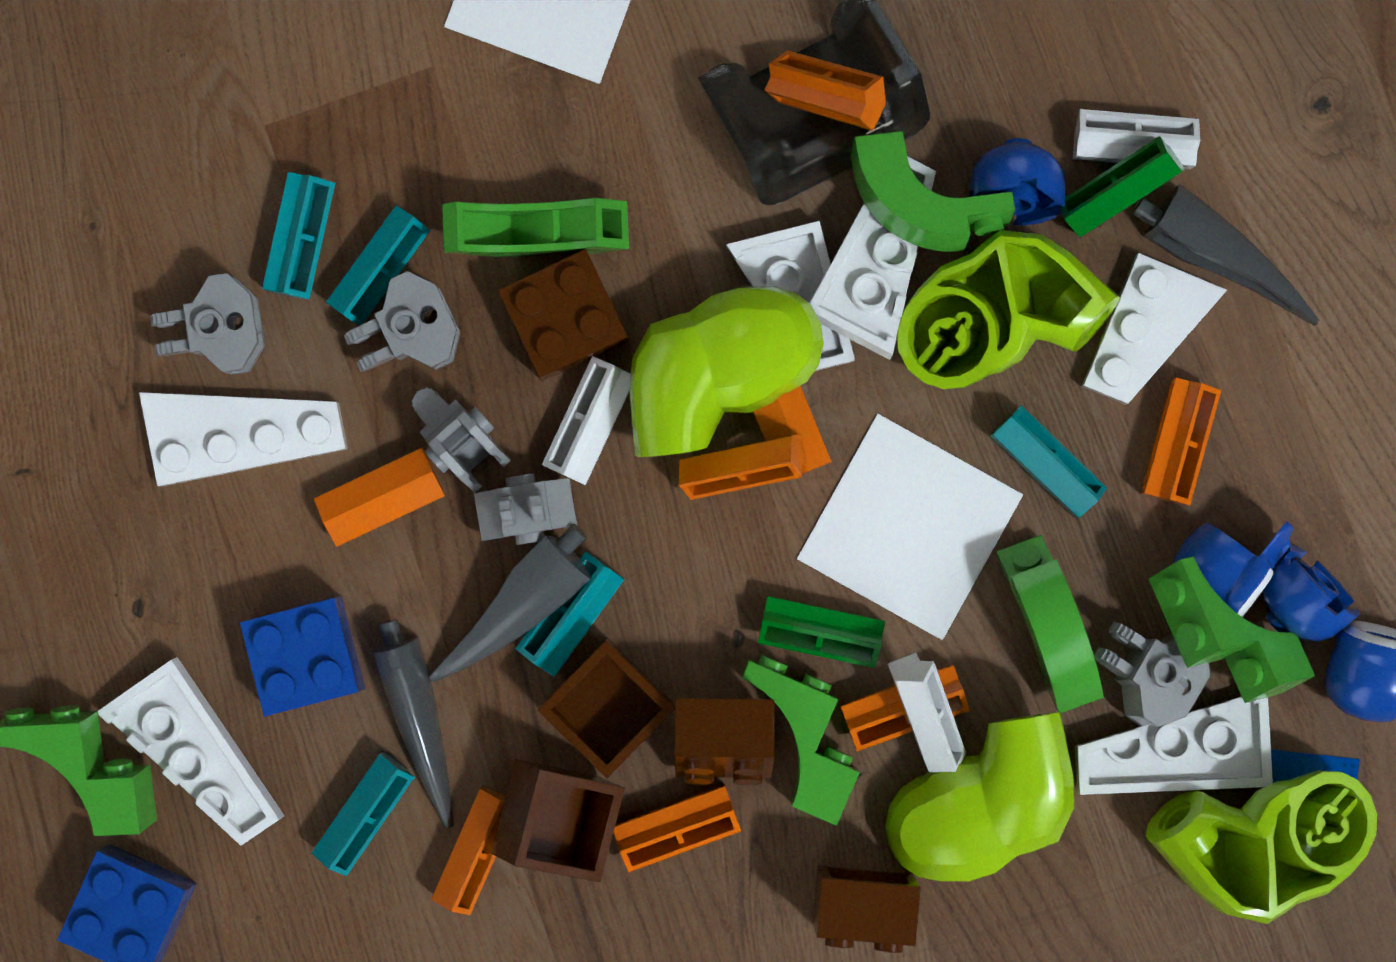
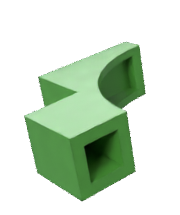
M589 198L523 204L465 202L442 204L444 253L517 258L553 252L576 254L584 249L587 250L589 255L629 249L627 201Z
M1194 557L1180 559L1148 579L1186 667L1189 668L1225 659L1244 703L1282 694L1315 676L1298 636L1292 632H1275L1261 628L1237 614L1213 590L1199 569Z
M761 655L759 662L748 658L741 678L755 685L772 700H775L774 702L787 718L795 737L798 752V775L795 790L790 801L792 807L837 826L860 772L856 767L850 765L853 757L829 746L826 747L824 753L817 751L838 702L836 696L829 694L832 685L808 674H805L803 681L785 674L787 665L765 655Z
M78 705L55 707L48 714H34V708L30 707L16 708L4 713L5 717L0 720V747L27 752L58 770L70 782L83 801L92 824L94 836L141 834L157 821L150 764L133 765L131 759H116L104 763L98 711L80 712Z

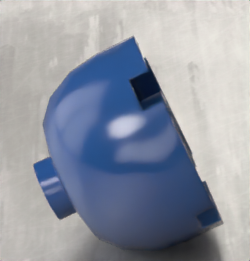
M1009 139L1004 144L987 151L979 158L972 169L969 197L1012 192L1015 205L1014 215L1017 216L1013 225L1024 226L1043 223L1060 215V205L1065 206L1064 173L1055 157L1045 149L1033 145L1027 139Z
M1292 545L1273 568V576L1263 590L1264 601L1271 610L1266 614V618L1278 632H1292L1299 638L1310 641H1321L1331 638L1346 628L1360 615L1358 609H1348L1354 602L1353 598L1319 561L1310 567L1301 560L1307 552L1298 546Z

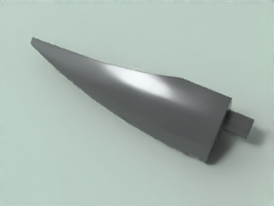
M1180 184L1174 189L1161 209L1145 198H1142L1135 207L1132 214L1150 225L1144 237L1180 261L1225 277L1254 291L1313 326L1318 324L1319 319L1277 267L1239 230Z
M573 524L560 537L545 536L512 569L498 595L472 630L429 676V679L436 682L497 652L534 628L575 595L591 579L587 568L574 552L587 538L583 530Z
M397 619L389 620L379 624L385 646L373 649V655L397 727L412 763L444 828H450L453 826L446 758L432 682L429 679L430 675L419 637L403 641Z

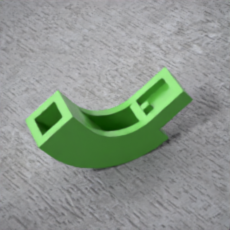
M903 131L857 136L854 138L850 156L860 196L872 215L886 229L902 240L925 249L958 252L965 250L971 235L970 232L975 231V234L978 236H989L1009 226L1015 212L1012 192L965 198H951L939 195L922 185L912 172L908 162Z
M1042 535L996 551L999 564L1028 627L1036 651L1041 677L1057 712L1061 711L1063 713L1104 698L1098 668L1081 616L1057 560H1053Z

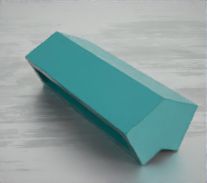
M288 172L263 281V290L310 300L335 182L311 175Z
M396 205L326 303L358 326L362 325L388 290L390 279L399 275L431 230Z
M1022 405L989 435L1074 518H1080L1100 500L1107 490V487Z
M586 551L580 560L587 568L591 579L562 606L529 630L515 648L529 661L553 677L558 673L625 580V578Z
M384 751L381 752L311 854L329 870L347 876L415 776L407 770L406 766Z

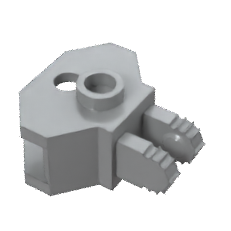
M407 271L390 279L383 310L374 313L376 318L346 332L344 335L347 344L350 345L359 344L369 339V337L381 331L383 332L389 346L362 356L356 363L360 371L363 372L394 358L401 361L407 357L438 370L454 362L461 332L441 289L435 284ZM436 310V320L431 324H426L424 320L426 313Z
M228 273L208 276L193 303L183 304V309L156 313L150 316L151 326L166 328L172 327L175 324L186 323L188 339L166 340L154 345L156 356L193 353L199 356L205 355L222 372L234 375L250 372L265 347L259 299L237 278L232 277ZM242 316L243 325L235 330V320Z
M426 387L416 391L417 393L411 401L413 402L412 407L426 424L420 431L430 446L425 453L443 473L450 469L475 493L482 485L471 472L473 468L489 454L494 456L503 467L511 461L508 455L489 435L494 426L476 407L468 412L457 400L449 404L432 388L428 389Z
M534 474L505 478L507 487L474 493L482 541L515 536L516 545L541 541L544 538L543 531L571 527L573 524L578 526L570 478L535 482Z
M1114 621L1108 633L1115 640L1131 649L1129 655L1124 660L1118 657L1115 652L1099 647L1094 654V658L1105 668L1116 674L1114 680L1121 684L1125 716L1139 726L1152 724L1155 727H1161L1187 717L1210 677L1209 663L1187 668L1173 635L1159 640L1145 639L1122 623ZM1188 687L1187 692L1183 694L1185 688Z

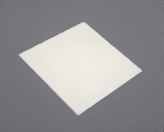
M454 0L444 27L600 84L631 0Z
M877 414L797 559L943 640L1023 494L882 415Z

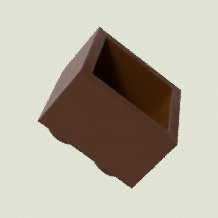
M586 249L498 290L542 381L590 360L592 356L596 357L629 341Z
M608 638L553 693L538 711L608 779L676 709V704Z
M676 698L675 777H685V783L694 785L714 783V777L733 778V783L738 785L762 784V778H771L774 763L775 700Z
M515 759L491 854L516 867L601 882L625 787L599 776Z
M817 866L812 922L816 937L825 938L826 946L836 948H854V941L873 942L874 950L890 953L903 952V945L916 946L921 887L913 874Z

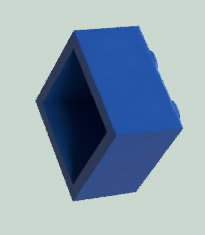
M342 596L240 622L264 717L366 689Z
M109 844L96 852L57 941L104 962H162L197 883Z

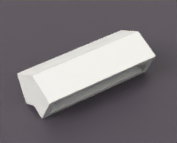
M1080 109L1074 133L1072 159L1119 163L1158 136H1161L1164 142L1170 145L1184 169H1192L1196 166L1197 151L1201 141L1199 119Z
M592 356L542 463L543 466L584 485L587 484L630 391V373Z
M913 653L888 663L928 772H956L958 765L962 763L966 755V750L934 661H920L917 653Z

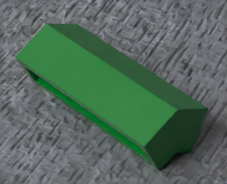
M1158 136L1065 197V206L1060 205L1063 218L1078 237L1081 238L1185 171L1170 145H1167L1161 136Z
M767 596L758 643L875 668L882 645L886 621Z

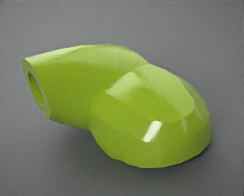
M1000 230L983 242L971 254L940 266L918 288L904 309L897 331L898 352L907 369L923 383L941 389L965 388L989 375L1001 373L1020 362L1036 339L1050 342L1072 352L1078 351L1107 321L1116 308L1120 297L1072 253L1043 234Z
M740 287L716 293L690 312L650 324L632 357L630 403L635 456H664L707 448L725 412L751 413L773 403L782 394L790 392L806 383L819 366L824 346L822 326L812 305L798 293L777 287Z
M1061 711L988 723L985 742L980 754L965 756L962 763L958 765L956 772L936 773L927 771L924 775L918 776L901 787L889 804L885 822L888 847L899 865L919 878L935 881H972L996 873L1016 856L1059 842L1074 810L1073 772Z
M1317 770L1289 780L1276 781L1257 790L1241 809L1228 806L1201 791L1190 790L1178 794L1165 803L1150 819L1145 836L1184 883L1214 910L1222 914L1268 924L1295 905L1328 894L1356 870L1367 857L1376 837L1377 812L1371 795L1359 780L1340 771Z

